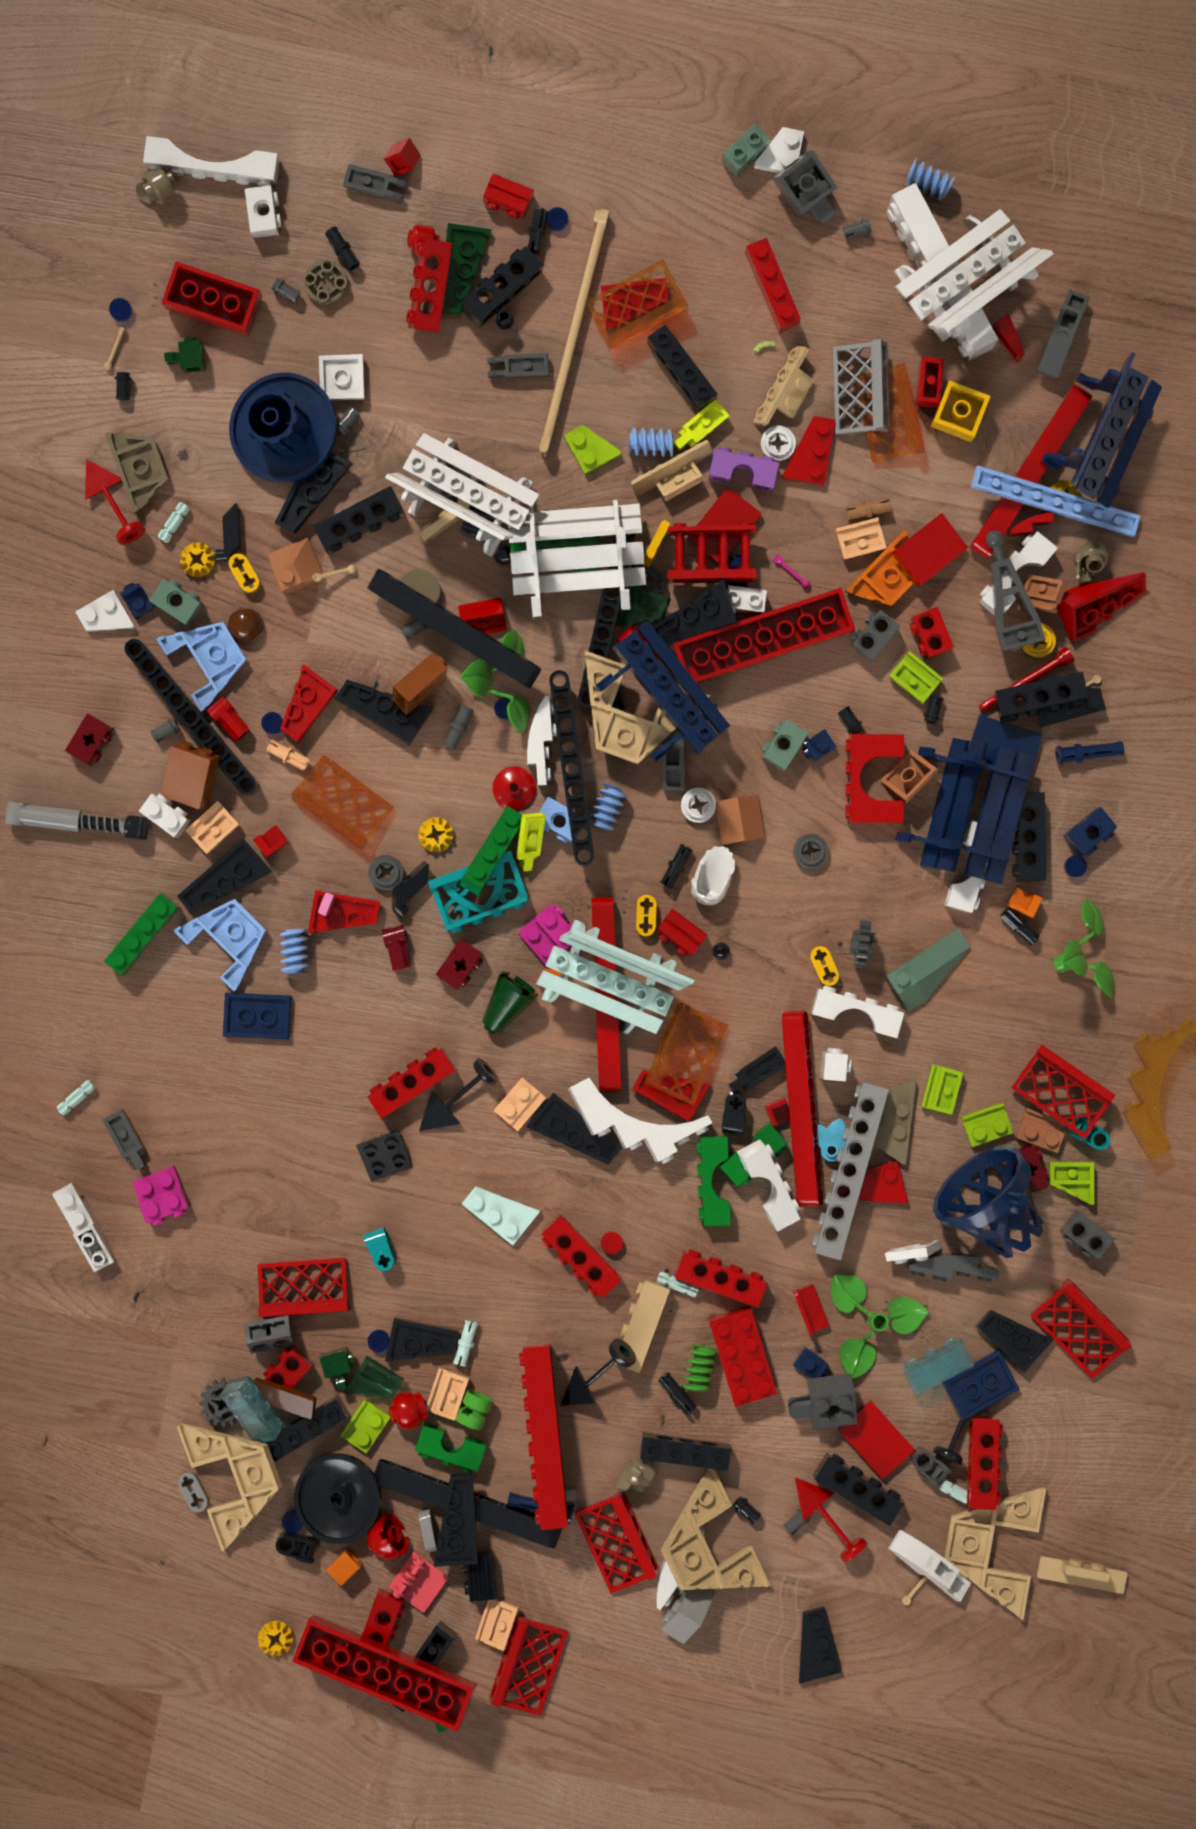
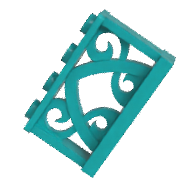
M511 850L503 854L494 869L491 878L497 877L496 880H488L486 883L487 885H495L485 905H478L464 899L463 896L469 892L466 888L460 894L457 893V891L461 890L457 887V883L462 880L469 866L428 881L446 931L451 930L452 934L464 930L465 924L472 922L473 926L485 922L484 917L493 915V918L506 914L505 910L513 907L515 911L526 907L525 902L529 901ZM504 863H510L516 880L504 879ZM509 883L517 887L518 895L515 899L507 900L505 898V894L511 892V890L508 888L502 889L503 884ZM439 887H443L445 892L452 898L445 906L437 889ZM498 899L504 904L492 909ZM455 902L460 905L456 906L454 913L458 910L463 912V917L459 920H453L448 915L449 907ZM469 909L480 912V914L468 918Z

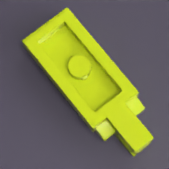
M715 399L679 431L681 437L674 442L675 448L678 451H681L687 445L692 448L726 421L730 415Z
M543 813L522 814L517 859L519 860V867L524 872L532 871L533 861L541 853L546 819Z

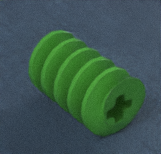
M692 1344L696 1349L689 1350V1353L695 1357L687 1361L693 1364V1367H687L686 1370L691 1375L684 1376V1379L690 1383L682 1387L695 1392H706L704 1390L711 1388V1385L707 1382L713 1379L708 1373L714 1371V1367L709 1364L716 1362L712 1355H717L718 1351L711 1346Z

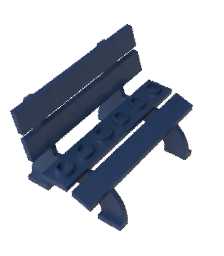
M1131 352L1124 361L1120 372L1109 369L1101 380L1079 373L1076 382L1091 390H1101L1110 393L1085 451L1074 447L1067 457L1054 453H1044L1040 461L1055 470H1059L1060 466L1075 469L1076 472L1070 484L1075 485L1077 483L1075 490L1092 499H1095L1099 492L1097 502L1106 508H1109L1112 499L1119 493L1120 481L1147 420L1151 419L1154 414L1153 407L1162 389V386L1154 380H1150L1142 399H1140L1149 377L1130 367L1135 357L1134 352ZM1134 412L1135 415L1133 417V420L1129 426V429L1125 435V438L1121 444V447L1117 453V456L1113 462L1108 476H1105Z
M646 621L637 628V631L648 644L644 643L636 631H633L621 642L615 644L612 649L626 666L614 676L610 673L597 683L595 687L599 692H602L625 672L630 670L679 732L650 755L652 759L657 762L671 750L669 746L675 744L682 737L695 754H699L706 745L718 737L707 720L719 735L730 725L717 709L718 705L711 702L666 645V639L664 637L661 638L651 624ZM652 651H654V652L656 653V655L660 658V660L663 662V664L667 667V669L671 672V674L675 677V679L678 681V683L682 686V688H683V689L686 691V693L690 696V698L693 700V702H694V703L697 705V707L701 710L702 714H700V712L696 709V707L693 705V703L689 700V698L685 695V693L682 691V689L678 686V684H677V683L674 681V679L670 676V674L667 672V670L663 667V665H662V664L659 662V660L655 657V655L652 653Z
M953 738L948 757L935 754L936 749L920 747L918 751L919 756L944 762L946 766L927 838L911 833L897 832L896 840L911 843L912 840L925 843L920 865L952 872L956 870L960 850L970 852L964 874L983 879L987 859L989 858L984 880L1002 885L1035 756L1017 751L1011 771L1016 750L997 746L993 765L984 761L988 746L986 742ZM983 768L991 772L972 846L969 847L963 844L964 835L981 769ZM1009 776H1010V780H1009V784H1008V787H1007V791H1006V795H1005V799H1004L1002 811H1001V814H1000V818H999V822H998V826H997L995 838H994L993 845H992V849H991V853H990V848H991V844H992V840H993L995 828H996V825H997V821H998V817H999V813H1000L1002 801H1003V798H1004V794H1005V790H1006L1008 778H1009Z

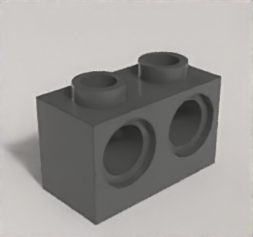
M882 610L877 614L872 612L865 621L868 624L863 631L858 629L851 638L854 641L851 647L870 663L901 627ZM877 621L884 622L886 631L879 632L875 628V623ZM869 638L872 641V648L865 649L861 645V640Z
M1077 1210L1074 1211L1060 1230L1065 1234L1063 1239L1073 1246L1075 1243L1082 1247L1080 1252L1090 1259L1094 1256L1100 1260L1115 1240L1109 1233ZM1076 1224H1081L1082 1232L1079 1235H1074L1072 1232ZM1098 1237L1100 1244L1097 1248L1092 1249L1090 1242L1093 1238Z
M288 1315L244 1323L246 1343L251 1354L295 1346L293 1328Z

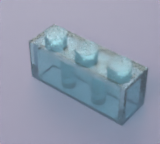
M952 1338L943 1343L944 1347L938 1350L936 1348L930 1349L924 1353L925 1357L919 1360L914 1358L904 1364L905 1367L901 1370L916 1396L974 1366L960 1338L957 1340Z
M246 1376L229 1380L220 1396L253 1441L261 1443L274 1441L284 1424L251 1377Z

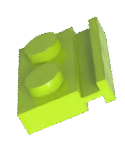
M910 651L888 676L921 704L926 701L943 680L940 675Z
M932 1064L921 1107L952 1115L964 1072Z
M1002 1102L960 1116L971 1147L1013 1133L1004 1103Z
M364 1398L340 1437L348 1440L349 1443L367 1454L390 1419V1415Z

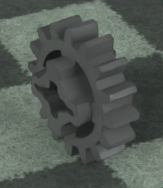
M860 920L859 929H853L850 955L855 957L854 967L865 968L866 959L872 958L876 933L871 932V921Z
M222 1378L220 1383L215 1379L212 1382L213 1387L207 1385L205 1387L207 1392H202L200 1395L205 1399L199 1402L200 1406L205 1407L201 1414L207 1413L206 1421L213 1419L214 1426L221 1422L222 1427H225L228 1421L232 1426L235 1424L234 1418L240 1421L242 1418L240 1412L245 1413L247 1411L243 1407V1405L248 1403L247 1399H243L247 1392H240L241 1384L234 1386V1379H231L229 1383H226L225 1378ZM224 1388L222 1393H213L217 1389ZM232 1393L236 1395L238 1401L234 1399ZM222 1398L226 1399L227 1405L225 1407L221 1406ZM210 1404L213 1405L215 1413L212 1411ZM228 1411L235 1412L230 1416L223 1417L224 1413Z

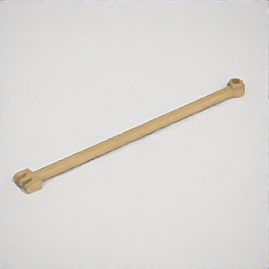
M601 208L595 211L593 223H597L544 434L539 447L542 457L548 455L551 446V439L610 210Z

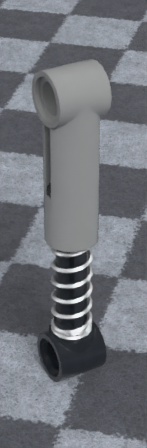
M7 802L5 824L80 832L81 828L83 830L90 829L91 831L98 830V832L103 830L106 833L112 831L114 834L117 832L122 835L124 834L125 838L147 840L149 819L128 815L126 818L114 819L113 816L111 818H106V816L98 817V814L96 816H91V814L83 815L82 810Z

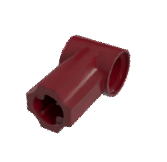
M404 925L382 929V936L386 949L388 948L392 970L411 967Z

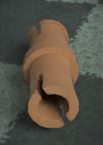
M889 498L873 502H869V500L864 501V504L845 507L847 519L850 521L866 516L867 518H872V515L891 512Z

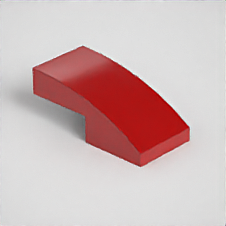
M1053 512L1036 515L1018 523L1007 532V537L1029 535V533L1033 532V526L1050 525L1054 522Z

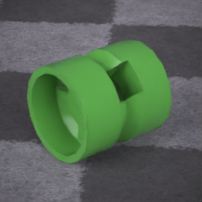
M467 1390L463 1400L465 1406L460 1407L456 1421L469 1428L482 1430L486 1421L485 1413H489L493 1400L482 1393Z

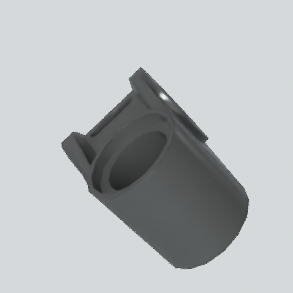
M924 1447L915 1448V1451L911 1454L910 1458L914 1466L937 1488L941 1487L940 1483L948 1474L953 1473L943 1461L936 1458ZM920 1455H927V1460L924 1463H917Z

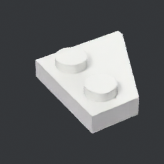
M782 127L756 160L754 168L775 173L782 171L799 158L804 131Z
M114 590L76 611L87 632L136 628Z
M934 1240L930 1244L920 1245L919 1243L894 1248L885 1253L886 1261L902 1264L912 1258H915V1261L928 1260L929 1255L941 1249L940 1240Z

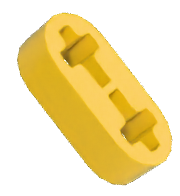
M242 554L231 556L229 567L240 587L247 593L257 592L260 588V580L249 560ZM236 559H239L240 561H245L242 564L245 570L244 572H241V570L238 567L234 568V566L236 565ZM248 575L251 580L255 579L253 588L245 587L247 581L244 576Z
M643 895L637 901L636 930L642 936H650L656 928L657 904L651 895ZM645 898H648L649 902L653 903V907H649L648 914H644V907L640 906V903L644 902ZM644 917H648V924L652 925V929H648V933H643V929L639 928V925L644 923Z
M822 946L813 948L810 952V960L820 982L826 986L836 984L839 980V973L829 950ZM817 950L826 953V956L823 957L825 962L823 966L820 960H815L814 958L817 955ZM825 967H827L830 973L834 972L835 974L832 977V982L823 979V976L826 975Z

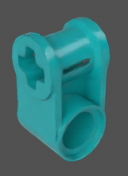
M1078 1117L1075 1120L1076 1128L1084 1133L1089 1126L1088 1119L1086 1117ZM1096 1125L1085 1139L1071 1129L1066 1130L1071 1136L1098 1150L1106 1149L1110 1144L1109 1134ZM1101 1133L1104 1137V1142L1097 1146L1094 1143V1136Z
M381 1227L364 1234V1242L376 1268L380 1271L391 1269L395 1264L396 1258L386 1229ZM382 1255L385 1258H390V1261L387 1263L388 1266L385 1263H380L379 1260L382 1259Z

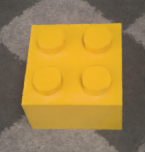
M949 380L930 427L972 442L991 396Z

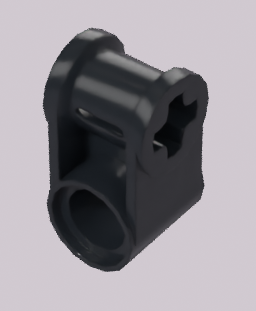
M738 1091L730 1092L726 1096L722 1118V1133L744 1135L746 1101L743 1094ZM734 1097H738V1100L742 1101L737 1104V1107H733L732 1103H730V1101L734 1100Z
M285 1530L277 1538L276 1550L281 1555L311 1564L314 1563L315 1559L313 1556L316 1546L320 1544V1540L309 1535ZM287 1538L291 1540L292 1545L284 1547L280 1541Z

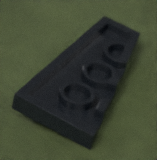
M722 579L715 586L707 589L700 596L689 601L682 608L652 626L661 638L664 637L666 639L665 643L667 646L739 621L726 579Z
M348 679L335 697V700L409 746L433 711V707L419 704L406 715L392 700V694L375 690L372 687Z
M554 1092L526 1126L607 1165L610 1164L622 1149L618 1143L606 1134L601 1137L598 1134L592 1136L582 1115Z

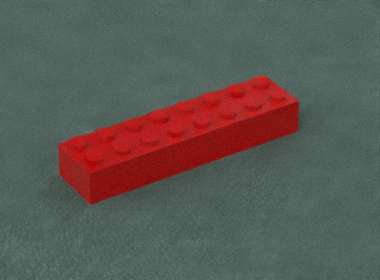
M838 588L673 643V649L677 659L696 683L700 684L853 633L855 627L842 588Z
M551 1344L527 1346L523 1348V1352L519 1353L520 1366L525 1368V1374L521 1375L522 1389H527V1396L524 1397V1410L529 1411L530 1419L526 1420L527 1434H531L532 1441L528 1443L529 1457H534V1464H531L530 1470L531 1479H536V1486H533V1500L538 1502L539 1507L535 1511L536 1525H540L541 1530L567 1528L569 1519Z
M316 1615L308 1619L292 1661L454 1731H458L462 1726L478 1684Z

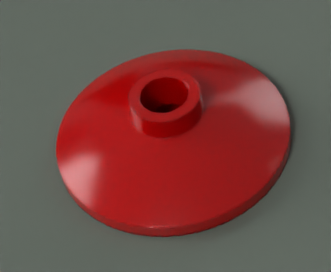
M517 766L507 767L495 777L492 787L493 795L502 807L506 808L508 806L513 810H520L527 807L533 801L536 794V783L533 776L526 769ZM512 784L518 785L516 792L510 790Z

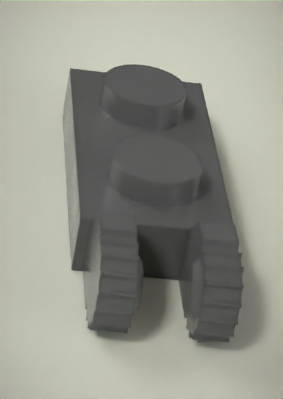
M349 164L343 187L403 202L404 195L389 191V185L405 189L408 183L391 177L389 174Z
M548 353L504 355L503 357L487 358V364L489 365L505 364V370L489 371L488 378L549 377Z

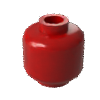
M414 225L412 230H408L407 247L411 248V251L416 254L417 244L421 242V239L428 238L440 241V235L435 234L433 226Z

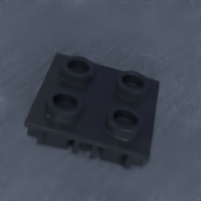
M398 1130L356 1145L371 1182L412 1168L411 1161L402 1142L401 1133Z

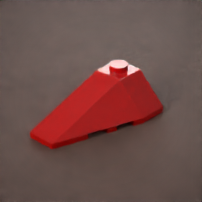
M1142 572L1076 586L1065 591L1061 603L1057 605V612L1070 640L1074 643L1097 631L1096 626L1104 620H1111L1114 612L1121 607L1126 608L1146 592V574Z

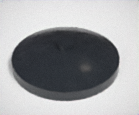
M334 1453L316 1459L303 1470L296 1483L294 1504L298 1518L308 1532L322 1541L344 1544L359 1539L374 1525L381 1511L382 1492L376 1475L367 1464L354 1456Z

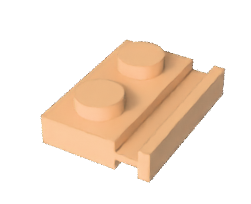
M879 518L835 529L843 561L887 548Z
M217 801L185 831L206 854H209L240 824Z
M522 1077L494 1109V1112L515 1128V1130L519 1131L547 1097Z
M439 1367L426 1405L427 1412L429 1411L455 1421L469 1377Z
M501 1599L488 1600L475 1639L505 1651L520 1607Z

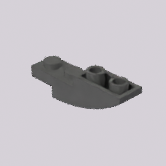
M1069 290L1037 372L1058 379L1089 302V296Z
M675 730L669 737H667L662 742V745L669 741L671 738H673L679 732ZM683 737L675 744L670 745L671 750L662 757L663 790L685 791L686 741Z
M965 1253L929 1255L928 1260H913L907 1263V1269L912 1271V1275L924 1277L925 1274L933 1275V1279L946 1282V1278L953 1279L954 1271H957L956 1275L969 1278L970 1274L977 1275L978 1280L991 1282V1279L998 1280L999 1271L996 1268L978 1265V1256Z

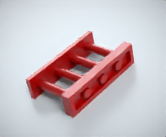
M741 522L739 525L686 526L684 523H675L673 527H668L669 535L675 536V567H673V570H668L669 584L718 583L722 579H726L727 583L757 582V570L752 569V566H750V535L757 534V526L753 525V523ZM697 535V567H695V570H686V567H684V536ZM706 535H719V566L717 569L708 570V567H706ZM728 535H741V566H739V569H730L728 566Z

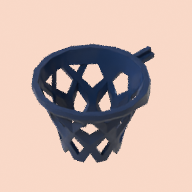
M1005 1145L990 1148L973 1156L944 1181L934 1198L933 1212L940 1223L965 1231L991 1248L998 1256L1002 1255L1005 1258L1013 1257L1012 1247L1025 1252L1031 1247L1030 1233L1040 1237L1043 1232L1041 1224L1044 1222L1034 1204L1029 1187L1032 1174L1030 1164L1021 1151L1013 1146ZM1006 1162L1005 1170L997 1163ZM1014 1163H1015L1016 1166H1017V1168H1016L1015 1175H1014V1177H1013V1170H1014ZM992 1166L1004 1176L1001 1190L987 1185V1167ZM979 1173V1182L969 1180ZM965 1185L979 1190L980 1205H966L959 1189ZM955 1194L959 1201V1204L951 1203ZM948 1211L964 1213L965 1216L954 1218ZM1033 1219L1034 1225L1030 1224L1029 1220ZM989 1224L991 1230L983 1229L982 1227ZM1010 1229L1021 1230L1022 1242L1010 1238Z

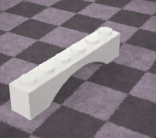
M146 136L143 163L149 171L162 169L176 176L191 174L194 178L205 179L206 176L213 177L214 180L226 182L228 179L236 180V183L248 185L249 182L257 183L258 186L262 187L269 185L277 186L280 159L277 153L255 150L237 160L208 162L185 154L169 139Z

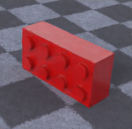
M176 261L161 303L166 310L249 338L263 296L259 289Z
M751 1306L709 1317L708 1320L734 1406H740L776 1395L777 1391Z

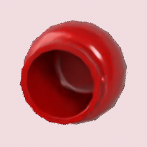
M420 1392L399 1393L393 1398L392 1406L388 1407L392 1423H397L404 1430L414 1429L421 1424V1421L428 1419L426 1406Z

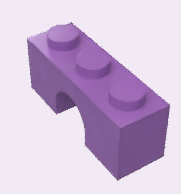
M719 447V450L714 449L708 479L730 483L732 473L736 469L744 468L752 475L751 488L773 492L779 462H775V459L772 457L762 456L761 459L753 457V454L749 452L736 454L732 453V450L729 448Z

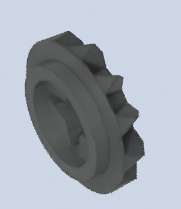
M806 834L800 837L793 849V856L796 862L806 869H815L823 865L829 853L825 840L815 834ZM808 842L812 849H820V851L814 853L813 861L809 855L801 853L808 849Z
M381 855L371 862L368 875L375 887L381 890H390L402 881L404 870L397 858L390 855ZM380 865L386 869L394 866L390 872L392 880L386 876L379 879L382 874Z

